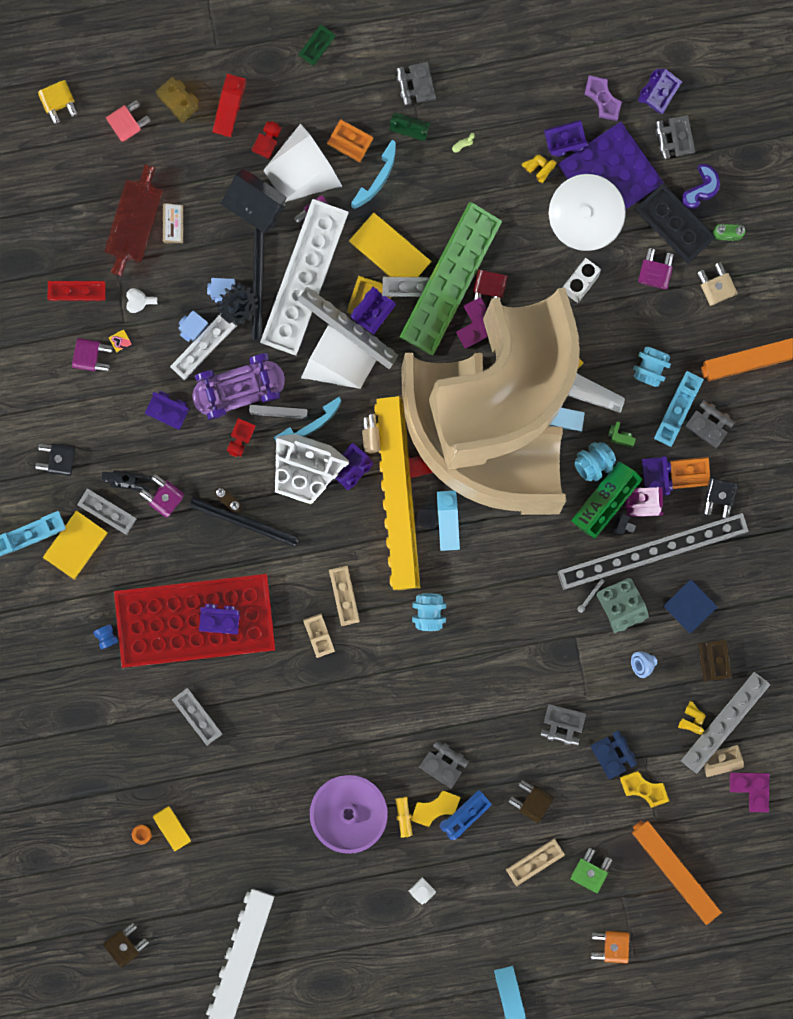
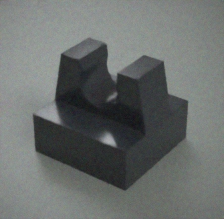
M618 514L611 532L617 535H623L624 531L634 533L636 526L628 523L629 516Z

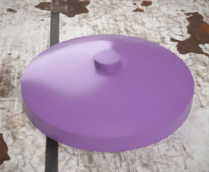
M354 775L339 776L326 782L316 792L310 807V822L317 838L328 848L340 853H357L371 847L381 837L387 823V805L380 790L367 779Z

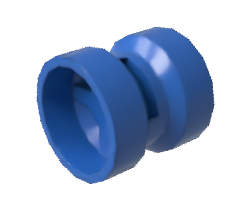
M111 624L93 632L95 637L99 639L101 650L119 642L112 633L113 628Z

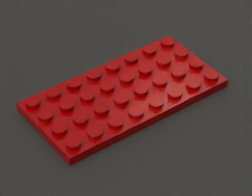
M267 574L114 591L122 668L276 651ZM205 604L217 605L216 609H224V606L236 607V611H240L238 635L199 631L200 607L205 608Z

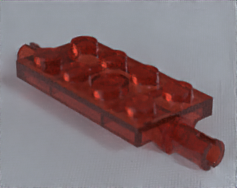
M146 164L143 166L140 180L137 182L126 180L104 250L105 253L116 257L111 273L114 275L118 274L121 277L123 276L127 261L131 260L142 263L163 194V190L154 188L151 184L156 168L153 166L149 168V165Z

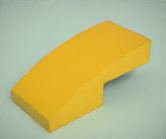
M170 806L153 815L155 822L174 851L191 841Z

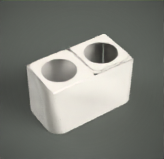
M585 258L563 286V288H566L567 295L578 303V300L580 302L599 277L601 269ZM585 264H590L595 268L593 276L586 277L582 274L581 270ZM573 279H580L583 282V289L581 291L574 292L571 290L570 283Z

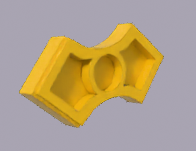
M638 771L619 777L626 796H641L649 803L651 808L669 802L663 783H649L641 777Z
M442 790L439 797L432 802H417L411 821L429 827L438 816L445 814L453 815L460 797Z

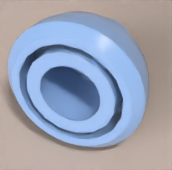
M635 652L631 658L632 669L636 675L645 678L653 672L654 666L657 665V659L654 655L646 652Z

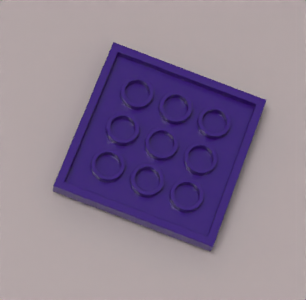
M621 122L588 143V146H585L583 150L576 151L558 164L567 179L577 175L592 174L610 181L621 193L625 210L655 191L662 183L664 184Z

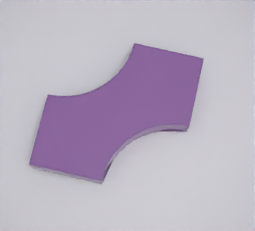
M589 75L585 95L596 102L600 118L617 121L622 102L610 94L607 87V79Z

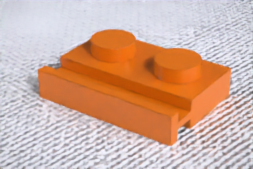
M340 119L327 145L361 162L374 138Z
M708 457L670 460L673 489L708 486L710 478Z

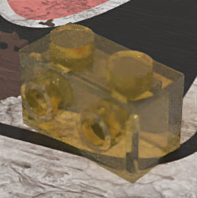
M171 77L155 92L157 97L181 123H184L199 109L197 104L199 101L192 93L188 94L184 90L186 86L179 79L176 81Z

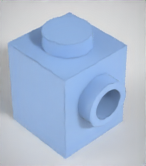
M212 278L211 283H208L207 294L211 295V299L215 300V303L221 301L222 297L220 294H226L225 288L231 290V285L236 284L235 279Z
M192 311L188 317L185 315L179 322L180 336L188 342L190 340L194 342L209 324Z

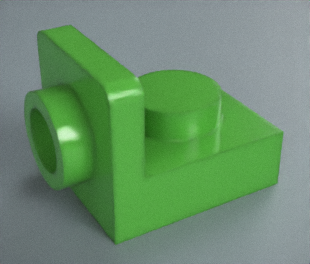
M617 421L615 426L611 425L608 434L611 437L610 442L633 448L636 438H633L632 434L627 432L619 434L620 422Z

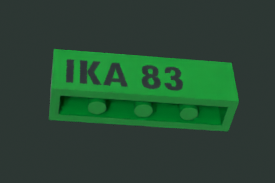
M619 461L571 521L581 531L595 539L642 479L634 470Z

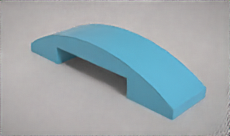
M392 140L384 151L382 160L386 164L370 189L367 191L361 187L352 201L351 205L354 209L372 199L385 184L395 159V141Z
M686 371L654 437L655 440L672 447L704 379Z
M338 397L323 406L326 414L298 432L293 433L292 429L288 428L277 436L298 434L307 437L315 433L335 415L341 404V399Z
M56 511L33 523L9 533L1 534L0 556L17 551L65 530L66 527L60 512Z
M513 966L494 970L505 1018L526 1019Z

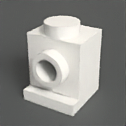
M421 878L409 892L423 905L436 893V890Z

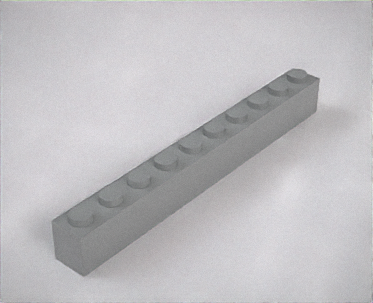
M741 513L560 570L557 573L563 590L745 534L749 531L744 515Z

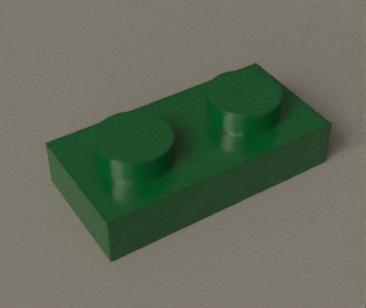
M320 24L298 56L314 67L334 41L336 35Z

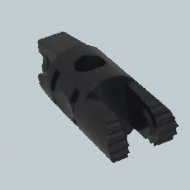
M113 470V473L103 472L101 480L102 482L111 483V487L141 492L144 489L149 493V487L138 485L136 482L137 480L150 482L152 476Z

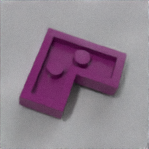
M481 297L464 305L472 321L468 326L456 331L464 348L488 337L483 321L487 308Z
M730 773L729 792L749 793V812H769V773Z

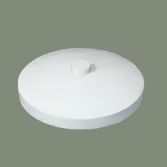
M582 174L566 180L555 191L550 202L549 219L554 233L564 244L577 250L593 251L607 246L618 236L625 221L626 211L621 193L610 181L597 175Z

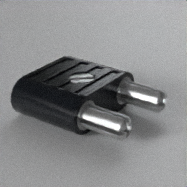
M52 443V445L39 444L38 450L50 452L49 464L36 463L37 466L35 468L46 470L50 474L71 476L75 446Z
M709 478L704 514L711 515L713 503L725 505L722 517L728 518L731 506H734L739 484Z

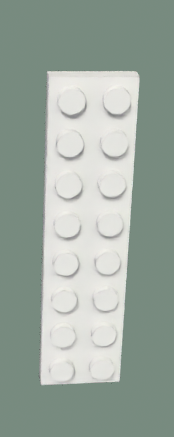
M312 199L260 343L297 356L312 315V311L297 300L306 287L316 291L319 295L349 212Z

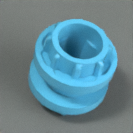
M645 347L644 352H640L638 355L643 358L641 365H634V378L656 387L659 386L661 381L664 382L666 378L661 373L664 367L670 368L671 363H668L670 356L654 348Z
M593 442L588 447L589 452L582 450L575 459V467L578 473L587 481H598L602 478L601 471L609 473L613 470V465L616 461L613 451L607 444Z
M422 593L416 596V601H413V608L418 609V615L412 616V622L416 623V628L422 631H438L442 629L443 623H446V617L441 615V609L446 608V602L443 601V597L440 594Z

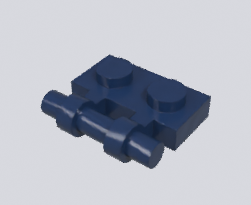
M619 730L612 733L615 738L614 742L611 743L608 737H605L590 746L609 780L626 771L623 766L624 762L628 761L631 767L638 764L634 758V752L630 751L626 744L625 736L622 737ZM617 746L620 747L624 754L621 758L618 757L614 750Z

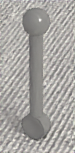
M603 579L598 582L584 603L578 606L580 613L585 611L586 605L603 584Z

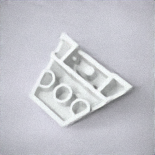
M301 124L263 170L275 189L287 197L285 202L342 187L331 165L311 135Z
M328 325L311 355L301 378L361 389L376 359L331 325Z
M298 434L277 436L275 492L312 504L326 489L329 482L337 477L340 470L348 465L349 460L332 446Z

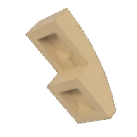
M322 614L304 619L303 621L316 657L335 652Z

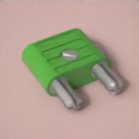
M719 224L712 234L717 240L739 241L744 236L746 230L743 225Z
M589 848L584 859H580L570 879L598 894L608 875L606 871L612 860L606 857L601 868H598L589 863L595 852L594 849Z

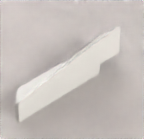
M577 373L568 394L570 397L621 413L625 401L620 395Z

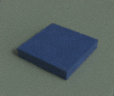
M692 580L687 582L663 605L689 634L718 608Z

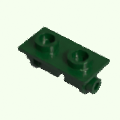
M394 112L389 131L425 142L430 123Z

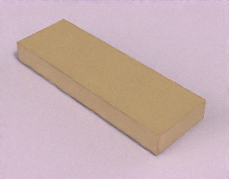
M348 566L330 569L329 573L341 626L360 622Z
M554 838L507 868L506 871L514 884L518 886L565 856Z

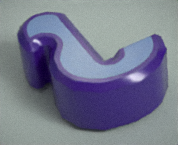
M698 165L697 169L704 183L684 192L681 202L689 210L698 208L701 203L699 200L706 201L712 199L719 190V176L710 165Z

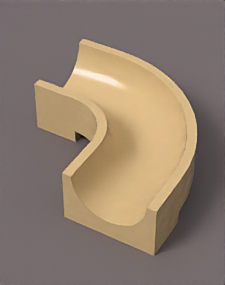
M558 288L549 298L524 307H505L501 305L500 298H492L483 321L492 353H496L495 364L480 373L436 381L429 397V403L447 470L485 464L487 459L516 451L538 437L557 416L572 388L579 363L578 331L566 288Z
M405 353L401 370L402 404H404L407 427L417 451L433 473L462 496L492 508L521 511V515L560 514L566 502V496L562 493L560 483L562 427H547L527 445L503 456L487 459L485 464L447 470L429 397L436 381L439 379L483 372L482 353H474L472 357L453 363L424 362L416 359L413 353Z

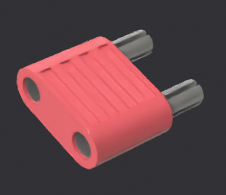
M137 100L128 106H122L105 117L121 142L139 132L142 126L150 122L148 116L136 122L130 114L131 111L140 106Z

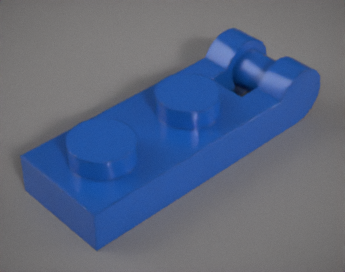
M478 790L449 819L443 820L440 823V828L443 832H447L450 840H455L492 804Z

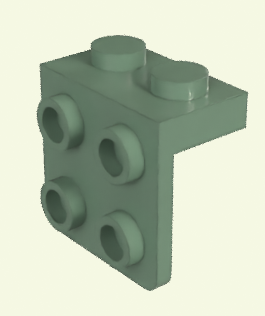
M631 578L622 580L597 592V598L609 618L614 633L624 631L628 627L649 618L646 605Z

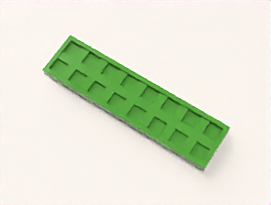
M468 203L400 335L402 339L424 352L434 355L502 223L500 219L474 203Z

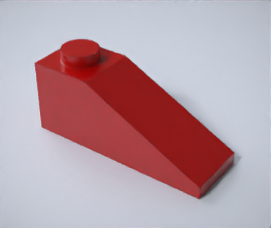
M227 74L219 101L213 133L231 138L247 85L245 78Z

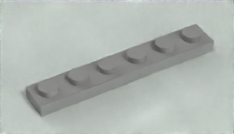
M309 287L304 289L297 301L385 367L391 368L398 357V354L393 349L384 345L377 337L364 330L361 325L356 324L345 313L335 308L332 303L319 296L316 291L311 290Z
M753 672L703 735L682 758L681 762L697 774L770 684Z

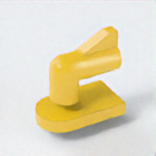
M536 155L533 159L524 162L522 166L529 173H532L538 165L543 167L536 177L540 183H544L547 175L556 166V162L554 160L548 162L543 156Z
M690 701L685 713L694 717L695 721L691 723L682 719L678 728L703 735L704 729L699 726H702L705 714L699 711L695 704Z

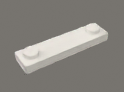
M219 315L170 367L185 381L236 326L233 323H227Z

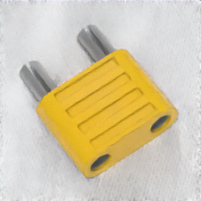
M60 81L38 92L47 114H50L54 124H57L55 118L58 123L60 122L56 111L66 106L71 116H74L73 112L77 115L73 105L74 99L66 81Z

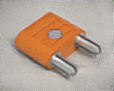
M605 931V933H592V939L605 940L604 953L592 952L591 955L596 956H591V959L604 960V962L628 964L629 932Z

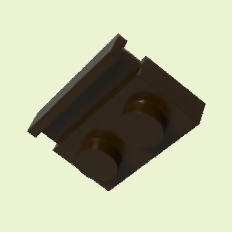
M727 641L698 643L703 682L732 678Z

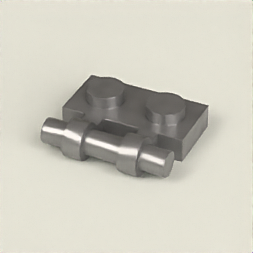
M428 62L409 66V74H405L404 67L396 69L398 74L396 79L400 83L401 88L400 96L405 106L412 104V97H416L417 104L436 100ZM407 81L413 82L414 90L408 89Z
M688 115L670 118V126L664 127L663 121L656 122L657 129L655 131L656 136H659V151L662 153L663 159L671 158L670 150H675L676 157L695 153ZM671 133L673 143L668 144L666 134Z
M704 400L700 407L706 410L702 415L696 411L685 427L716 449L728 433L722 429L723 425L726 424L731 428L735 421L730 419L728 414H723L717 410L714 404H709ZM710 414L720 420L717 425L708 419Z
M548 704L544 723L550 724L551 727L550 730L542 729L540 736L546 737L550 741L558 740L564 742L565 745L570 746V744L578 746L580 738L573 737L574 731L582 733L586 714ZM557 727L568 729L567 734L556 732Z
M437 740L433 747L439 750L437 755H434L429 751L419 768L451 789L461 775V772L455 768L458 764L465 768L469 761L463 758L464 755L461 753L457 754L448 748L449 745L446 743L442 744ZM444 754L454 760L451 765L441 759Z

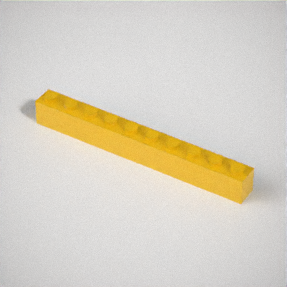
M399 396L377 399V404H375V414L378 415L379 423L376 424V427H379L381 450L379 453L382 456L380 471L383 472L384 479L381 481V487L385 491L383 507L387 513L385 528L388 529L389 536L386 538V544L390 548L388 565L392 570L390 585L393 587V590L420 588L404 404H402V397Z

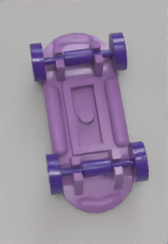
M267 353L249 358V365L214 375L213 370L205 371L195 375L196 381L199 383L193 390V403L201 413L207 415L208 420L225 416L227 411L259 401L263 403L271 402L281 398L280 392L285 383L284 373L276 363L267 361L269 360Z

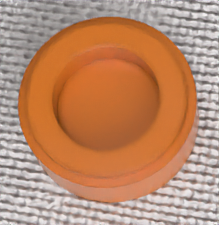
M138 825L132 831V838L137 844H146L152 837V832L146 825Z

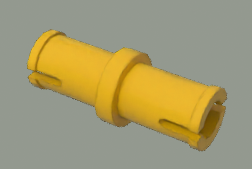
M407 797L395 799L398 812L396 818L399 820L401 837L413 836L410 822L412 816L409 814Z

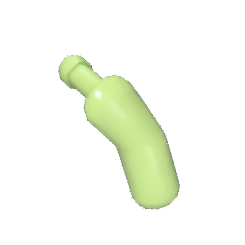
M471 133L469 138L458 141L452 147V150L457 153L463 147L471 145L475 135Z

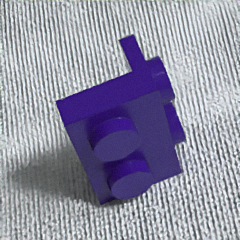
M581 120L544 130L548 151L556 157L565 155L570 150L574 152L583 150L585 146H588Z
M372 287L365 294L361 303L355 307L351 318L374 335L396 306V303L388 297L382 296V293L375 287Z

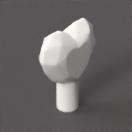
M136 288L129 289L127 292L129 300L127 310L130 313L141 311L146 304H157L158 302L157 297H146L142 291Z

